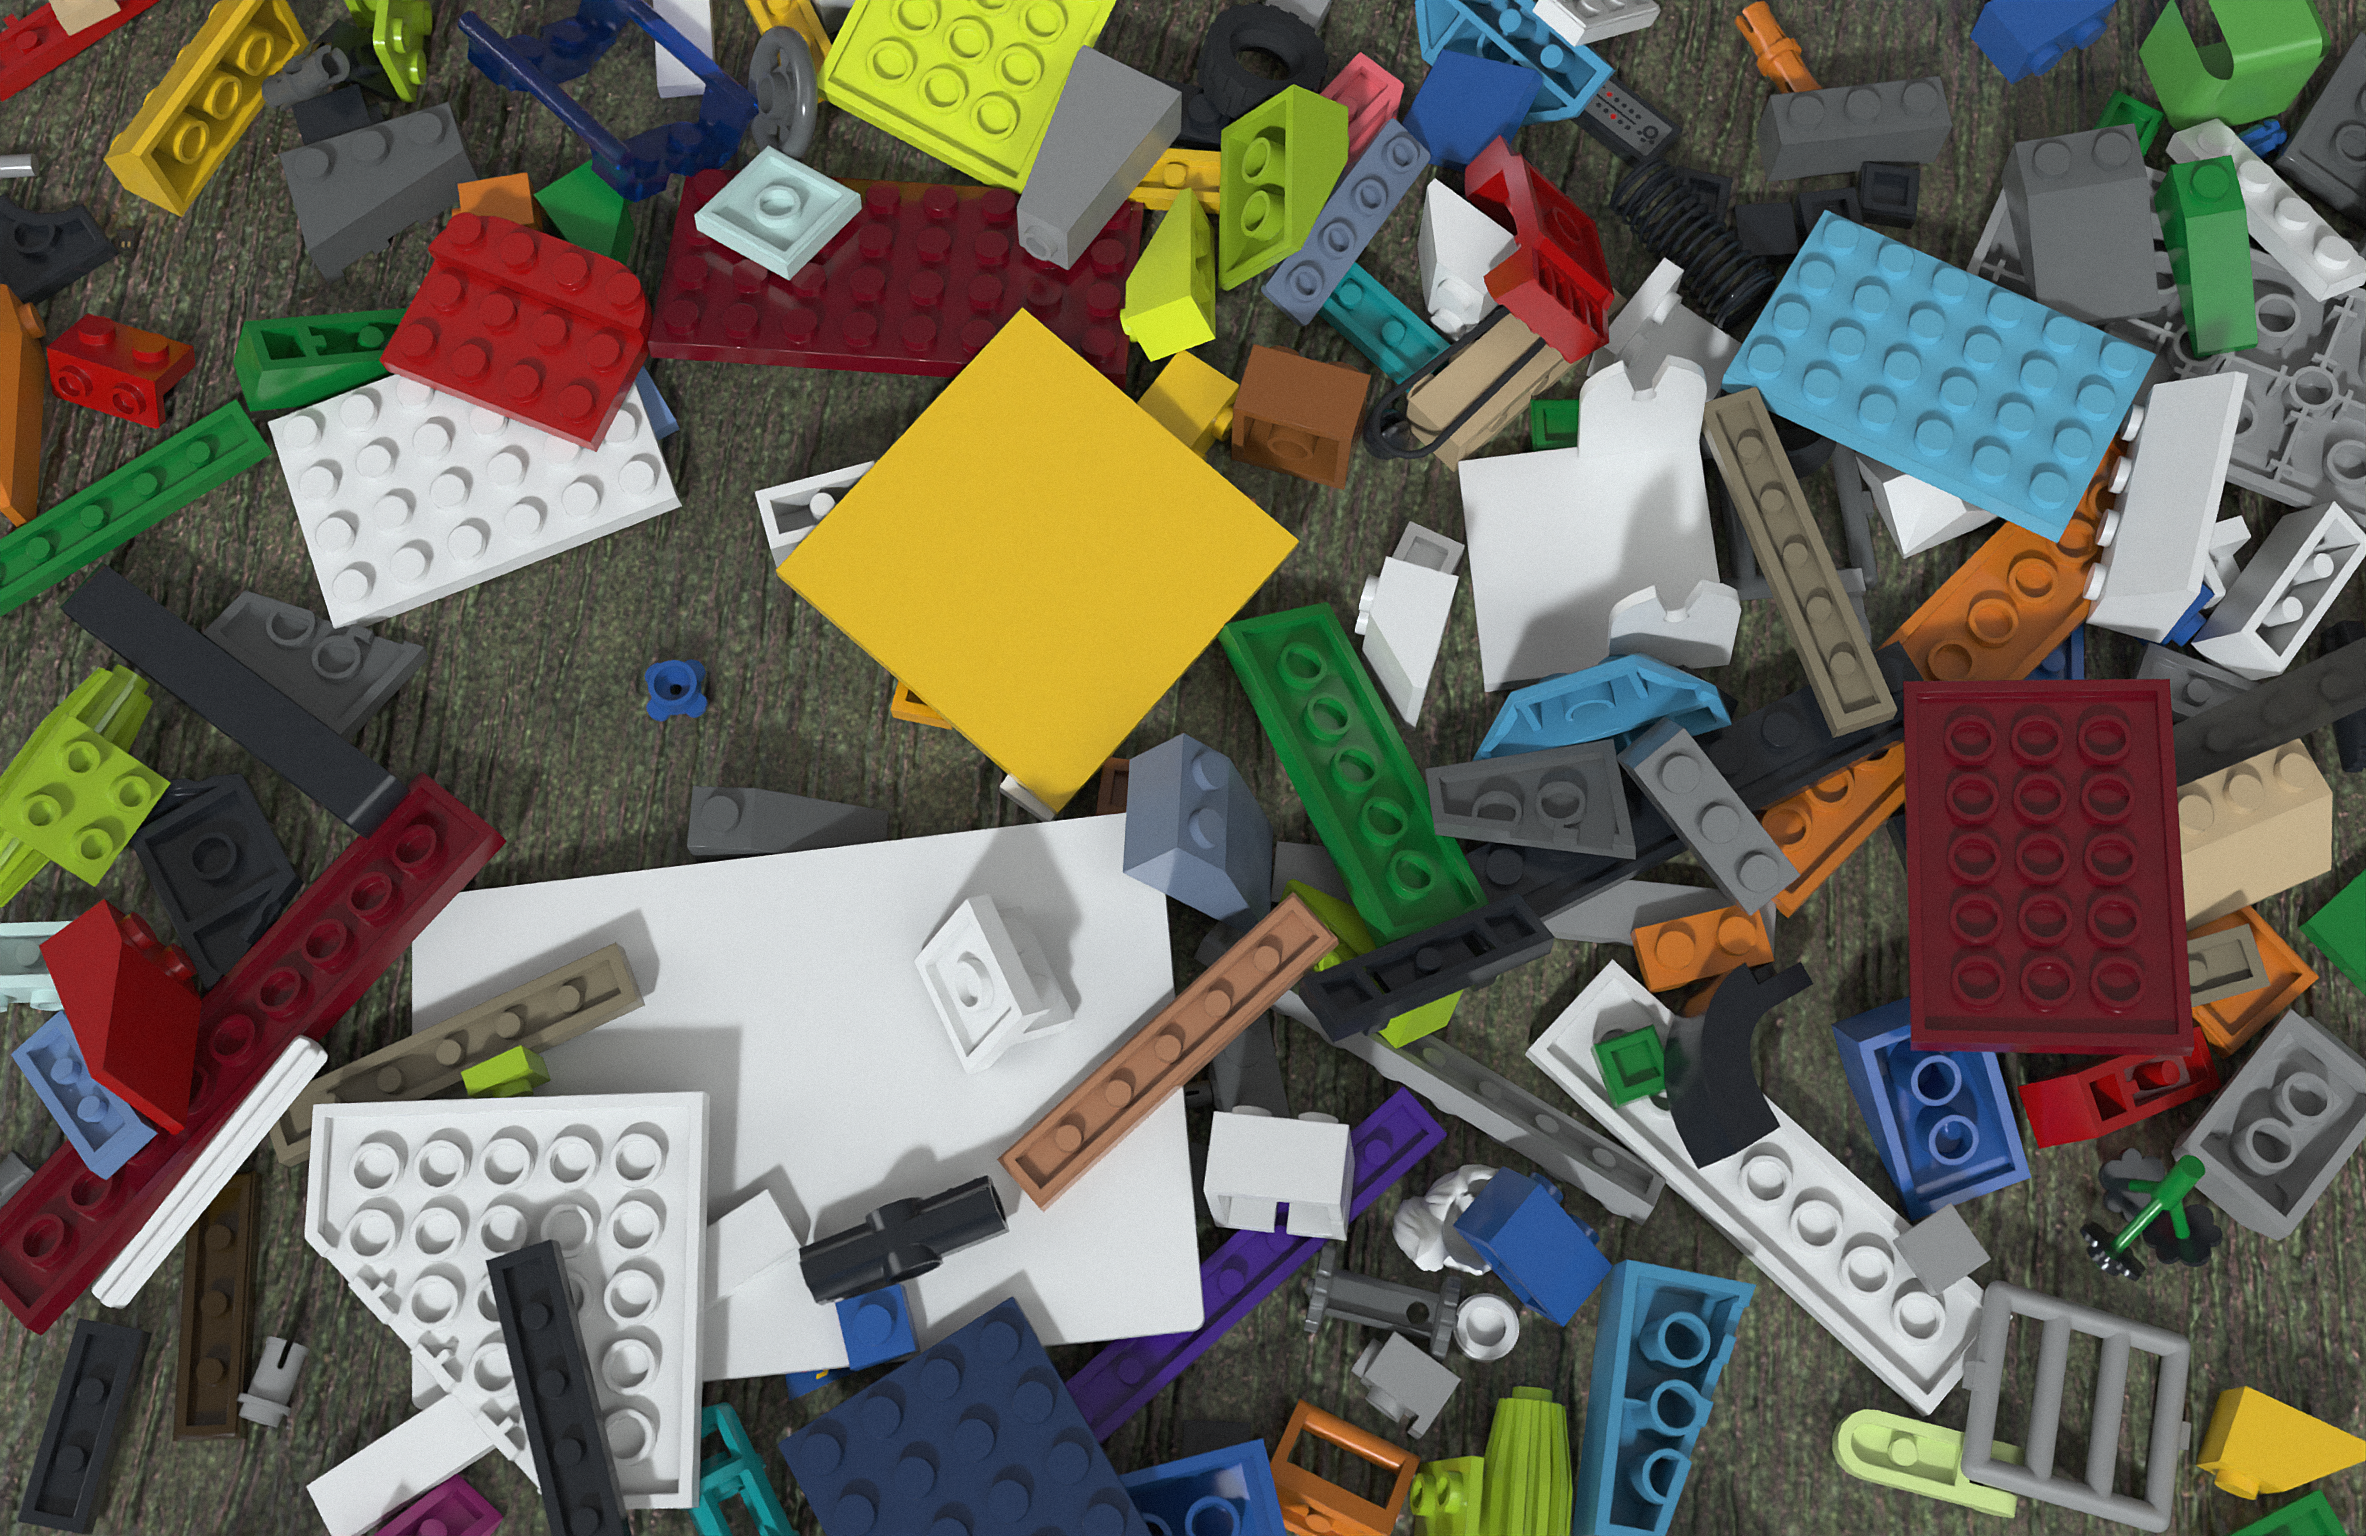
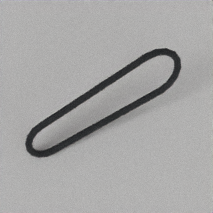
M1502 307L1381 398L1373 409L1370 421L1373 437L1383 450L1394 457L1410 460L1424 458L1433 453L1546 345L1545 340L1540 337L1523 356L1429 445L1421 449L1408 451L1396 448L1387 442L1381 433L1379 424L1384 408L1511 313L1508 308Z

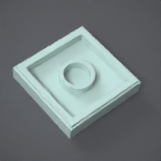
M768 145L701 208L694 217L698 231L790 280L862 209L859 193Z

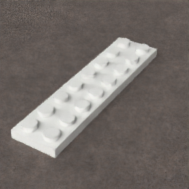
M1612 959L1535 1041L1525 1055L1634 1155L1663 1176L1668 1186L1922 1417L1930 1415L1964 1375L1966 1361L1976 1360L1985 1291L1966 1275L1938 1295L1931 1297L1892 1242V1240L1911 1229L1912 1226L1764 1094L1763 1096L1781 1127L1737 1154L1699 1170L1676 1129L1669 1109L1666 1092L1614 1109L1591 1053V1047L1599 1042L1654 1024L1665 1051L1668 1033L1675 1015Z

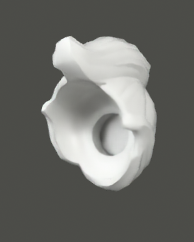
M1481 1164L1464 1165L1457 1171L1450 1172L1437 1179L1424 1197L1413 1196L1411 1199H1404L1394 1215L1392 1232L1399 1247L1406 1253L1408 1258L1412 1259L1423 1271L1431 1270L1436 1272L1443 1268V1264L1451 1269L1470 1272L1476 1276L1490 1271L1491 1268L1452 1225L1500 1169Z

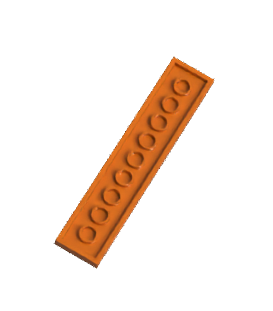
M2115 433L2058 543L2007 521L1876 651L1899 640L1924 681L2026 680L2088 617L2091 600L2083 598V589L2092 564L2094 562H2101L2104 546L2095 544L2096 534L2106 509L2113 510L2117 493L2109 492L2108 484L2118 457H2126L2129 443L2126 440L2120 439V436ZM1904 742L1755 816L1801 875L1771 899L1776 904V908L1787 918L1905 802Z

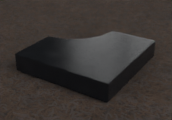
M5 194L0 196V284H6L23 304L29 302L34 306L40 304L120 254L83 203L63 212L37 213L19 207Z

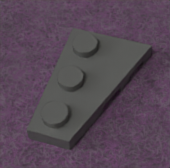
M2359 32L2345 46L2272 165L2366 230V35Z
M246 590L202 632L204 637L347 742L354 737L429 658L423 646L408 641L399 644L377 637L373 630L351 624L350 628L344 626L334 629L332 622L317 618L313 611Z

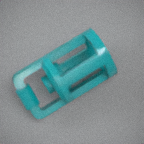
M726 1402L702 1407L701 1440L718 1428L732 1458H729L726 1452H721L700 1463L699 1508H679L681 1511L687 1510L698 1535L733 1536L718 1503L740 1492L760 1536H801L798 1530L793 1531L763 1470L767 1464L762 1454L755 1453L734 1408Z

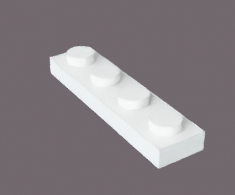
M2218 118L2173 134L2166 152L2178 164L2232 155L2246 206L2248 233L2318 302L2364 285L2366 281V260L2359 256V253L2348 241L2343 239L2307 202L2300 198L2274 173L2269 165L2264 163Z

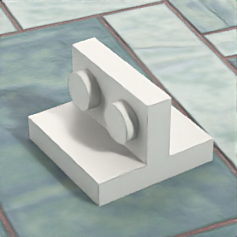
M989 893L967 898L914 960L967 1075L989 1069L1011 1045L1064 1031L1075 1020L1021 906L997 911Z

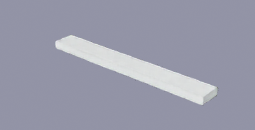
M766 1189L706 1228L704 1313L799 1252V1248L804 1247V1244L771 1190ZM449 1393L306 1487L331 1536H361L497 1447L473 1422L475 1418L452 1393Z

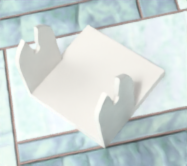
M1668 354L1652 379L1653 386L1645 390H1635L1634 381L1624 361L1621 360L1598 371L1585 381L1579 397L1577 447L1458 461L1485 692L1524 688L1537 684L1542 678L1554 673L1569 674L1598 665L1601 660L1612 655H1630L1640 651L1673 667L1684 664L1690 669L1730 664L1741 614V605L1737 590L1720 583L1699 447L1707 394L1706 377L1702 366L1690 359Z

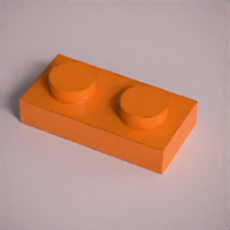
M1736 905L1636 928L1630 934L1645 988L1651 994L1712 980L1743 963H1746L1751 971L1775 961L1760 911L1757 910L1753 915L1749 916Z

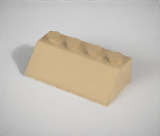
M2300 738L2177 788L2187 932L2321 876L2331 870L2332 791Z

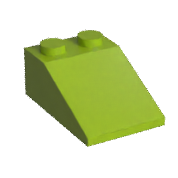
M1293 84L1221 130L1218 288L1229 291L1302 249L1348 160L1350 142L1348 135V106Z

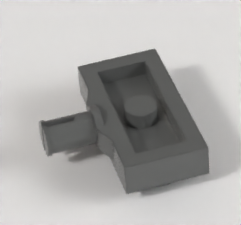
M1266 1014L1260 1015L1208 1063L1206 1080L1184 1084L1186 1109L1212 1105L1214 1111L1232 1113V1108L1236 1106H1255L1270 1111L1272 1117L1291 1119Z

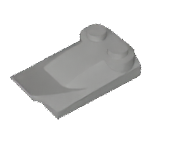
M2292 1009L2287 1010L2245 1059L2194 1124L2178 1136L2174 1149L2171 1151L2175 1162L2177 1163L2184 1155H2193L2199 1158L2205 1166V1174L2194 1185L2197 1189L2249 1230L2257 1231L2277 1241L2288 1237L2366 1136V1060L2313 1017L2302 1018Z

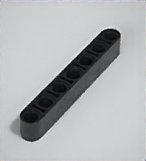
M101 562L59 607L62 612L89 634L363 838L369 840L410 793L409 789L387 770L106 564Z

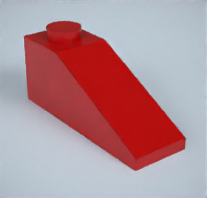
M2193 1027L2194 1050L2191 1056L2108 1054L2018 1086L2039 1149L2099 1138L2221 1088L2222 1085L2201 1027Z

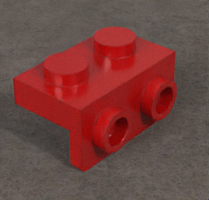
M89 313L84 315L46 347L54 396L153 429H158L166 421L163 395L196 366L194 346L166 338L158 333H150L127 326L104 316H96Z

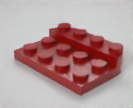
M468 212L454 215L448 221L446 229L428 247V251L435 261L379 361L389 372L597 452L650 352L647 341L653 315L650 302L638 278L625 265L614 259L508 219L486 215L476 216Z

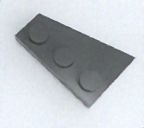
M1603 740L1425 769L1435 835L1636 860V847L1620 769L1615 758L1617 755L1614 740Z

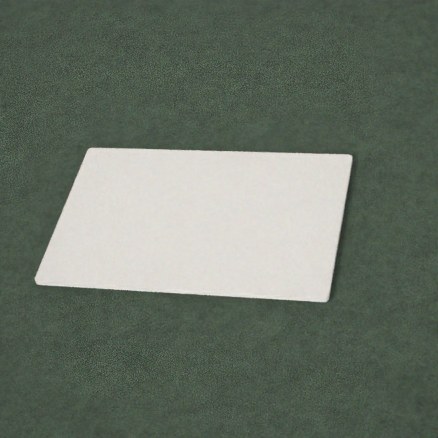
M1126 813L459 892L412 942V1035L615 942L622 946L626 952L645 1006L538 1054L545 1061L551 1081L534 1088V1095L532 1097L704 1091L709 1094L706 1228L762 1191L769 1189L774 1193L804 1246L865 1223V1217L870 1212L889 1203L911 1197H921L924 1200L950 1188L965 1184L975 1178L988 1175L992 1179L1001 1198L1010 1232L942 1258L943 1264L933 1271L907 1281L899 1282L906 1288L921 1352L886 1363L910 1361L1012 1296L1019 1302L1044 1347L1191 1332L1200 1329L1204 1324L1205 1312L1184 1085L1044 1212L997 1160L1176 998L1167 895L1123 873ZM989 893L997 911L1021 906L1075 1020L1064 1031L1011 1045L989 1069L967 1075L914 960L967 898ZM465 1087L439 1100L474 1098L468 1095ZM797 1252L704 1313L702 1382L850 1367L835 1302L899 1283L889 1284L883 1281L858 1293L834 1300L832 1303L829 1302L821 1306L815 1303L809 1288L805 1284L799 1265L800 1255ZM412 1355V1400L417 1408L425 1410L451 1392H446Z

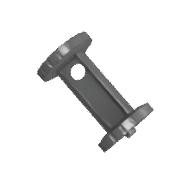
M1323 1244L1315 1278L1308 1279L1305 1292L1311 1296L1303 1331L1317 1334L1318 1329L1323 1323L1324 1315L1392 1332L1395 1331L1400 1334L1428 1340V1356L1442 1365L1451 1332L1457 1328L1459 1316L1456 1314L1461 1278L1447 1274L1440 1286L1439 1292H1433L1335 1268L1337 1261L1336 1247ZM1422 1302L1428 1307L1429 1315L1423 1323L1414 1324L1407 1318L1406 1310L1411 1303Z

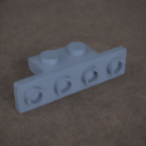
M1396 119L1384 122L1357 160L1344 166L1302 249L1275 264L1276 268L1261 286L1262 293L1299 327L1310 323L1431 159L1430 153Z

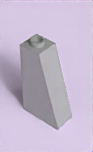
M1083 45L1076 55L1017 205L1019 245L1037 259L1049 260L1069 270L1180 134L1182 92Z

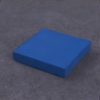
M1442 49L1401 125L1430 153L1431 159L1428 162L1429 164L1465 173L1466 167L1499 135L1506 139L1508 145H1510L1544 81L1538 71Z

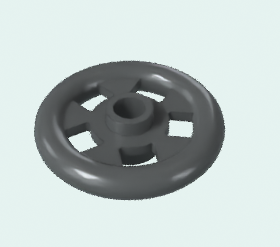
M778 25L770 28L762 35L751 59L747 84L749 122L754 140L760 152L769 145L799 161L806 153L815 130L818 111L817 75L812 54L802 35L790 26ZM779 52L781 59V67H778L777 56ZM777 126H780V136H779V139H778V137H777V135H776V133H777Z

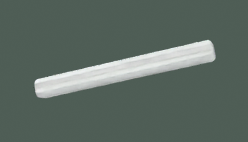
M302 1035L296 1036L211 1139L143 1229L92 1285V1293L103 1304L117 1309L126 1307L327 1061L328 1054L316 1041Z

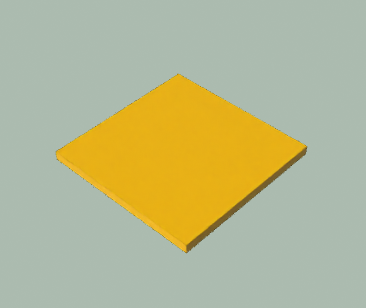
M1022 307L776 569V573L779 578L1058 817L1217 638L1225 624L1233 620L1296 549L1299 540Z

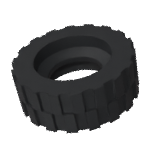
M1252 2L1243 6L1237 4L1231 6L1226 12H1220L1216 16L1215 22H1212L1197 61L1196 69L1199 70L1197 75L1199 86L1202 85L1204 96L1209 102L1212 101L1217 106L1216 109L1223 115L1227 114L1233 117L1234 121H1237L1293 84L1318 94L1328 71L1326 68L1329 58L1328 54H1325L1324 51L1325 44L1322 38L1317 37L1314 33L1315 29L1309 23L1305 24L1299 19L1298 15L1291 11L1288 13L1281 10L1280 7L1271 4L1269 6ZM1238 52H1257L1267 55L1283 65L1289 72V76L1286 80H1269L1258 77L1244 69L1237 62L1236 55Z

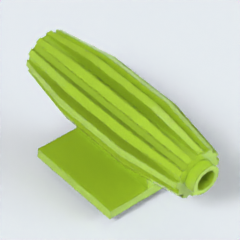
M117 664L112 672L98 667L40 723L0 777V908L7 905L51 861L93 887H96L170 785V782L128 754L154 702L144 694L150 684L126 667Z
M1518 1386L1513 1387L1512 1398L1499 1399L1484 1457L1465 1456L1420 1463V1473L1414 1477L1410 1490V1508L1412 1513L1416 1515L1414 1536H1571L1574 1490L1566 1407L1562 1406V1404L1552 1403L1553 1391L1536 1387Z

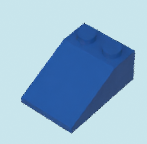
M1909 996L1831 1024L1850 1088L1903 1211L1910 1221L1935 1213L1949 1203L1954 1206L2031 1178L1995 1052L1910 1050Z
M1263 1438L1119 1475L1154 1536H1287Z

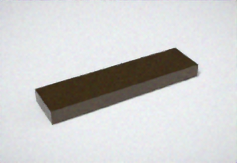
M256 1171L235 1172L186 1232L173 1441L248 1439L249 1420L239 1416L243 1403L237 1399L240 1393L247 1394L251 1385L263 1175Z

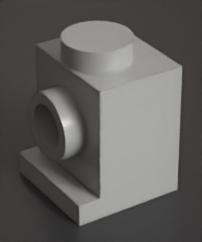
M1395 1331L1385 1345L1373 1338L1351 1370L1361 1378L1360 1382L1370 1389L1365 1399L1371 1405L1396 1422L1400 1420L1403 1414L1414 1421L1407 1433L1416 1440L1424 1435L1461 1380Z

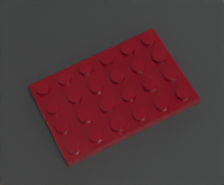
M2170 679L1903 681L1910 1050L2191 1056L2194 1050Z

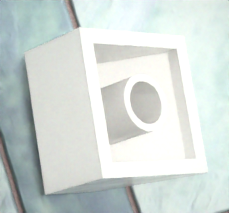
M1434 179L1427 186L1418 240L1426 318L1431 321L1433 328L1439 335L1450 342H1457L1504 307L1503 304L1499 305L1493 300L1487 290L1483 276L1515 253L1518 248L1514 241V235L1440 181ZM1490 327L1488 330H1486L1484 333H1482L1480 336H1478V337L1476 338V340H1478V339L1481 338L1486 332H1488V331L1491 329V327Z
M1386 556L1380 577L1370 574L1367 577L1358 609L1360 613L1355 633L1365 635L1361 657L1402 727L1415 731L1447 624L1459 576Z

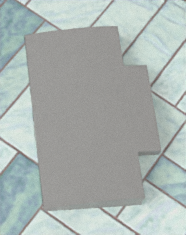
M2145 166L2148 176L2160 311L2157 316L2092 326L2156 354L2131 405L2141 406L2154 384L2234 371L2248 374L2225 481L2301 510L2335 501L2366 534V290L2357 287L2318 302L2248 233L2258 344L2252 349L2195 358L2153 199L2166 173ZM2003 188L1966 272L2029 299ZM2342 237L2356 250L2358 242ZM2124 416V418H2123V420H2122V422H2121L2119 428H2118L2117 431H2116V433H2117L2119 436H2120V434H2121V429H2122V425H2123L2125 416Z

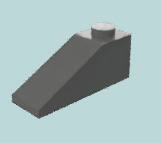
M693 786L687 847L697 864L883 842L888 841L890 813L885 810L758 788Z

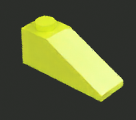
M1191 187L1179 192L1126 281L1125 308L1120 310L1121 323L1125 334L1130 335V341L1132 343L1137 341L1140 343L1150 362L1216 339L1215 230Z

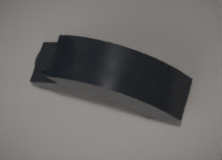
M1801 961L1779 973L1776 972L1772 963L1752 973L1747 964L1743 963L1696 989L1679 1008L1672 1022L1664 1054L1666 1097L1676 1129L1698 1170L1737 1154L1781 1127L1754 1077L1750 1060V1042L1756 1023L1766 1011L1813 985Z

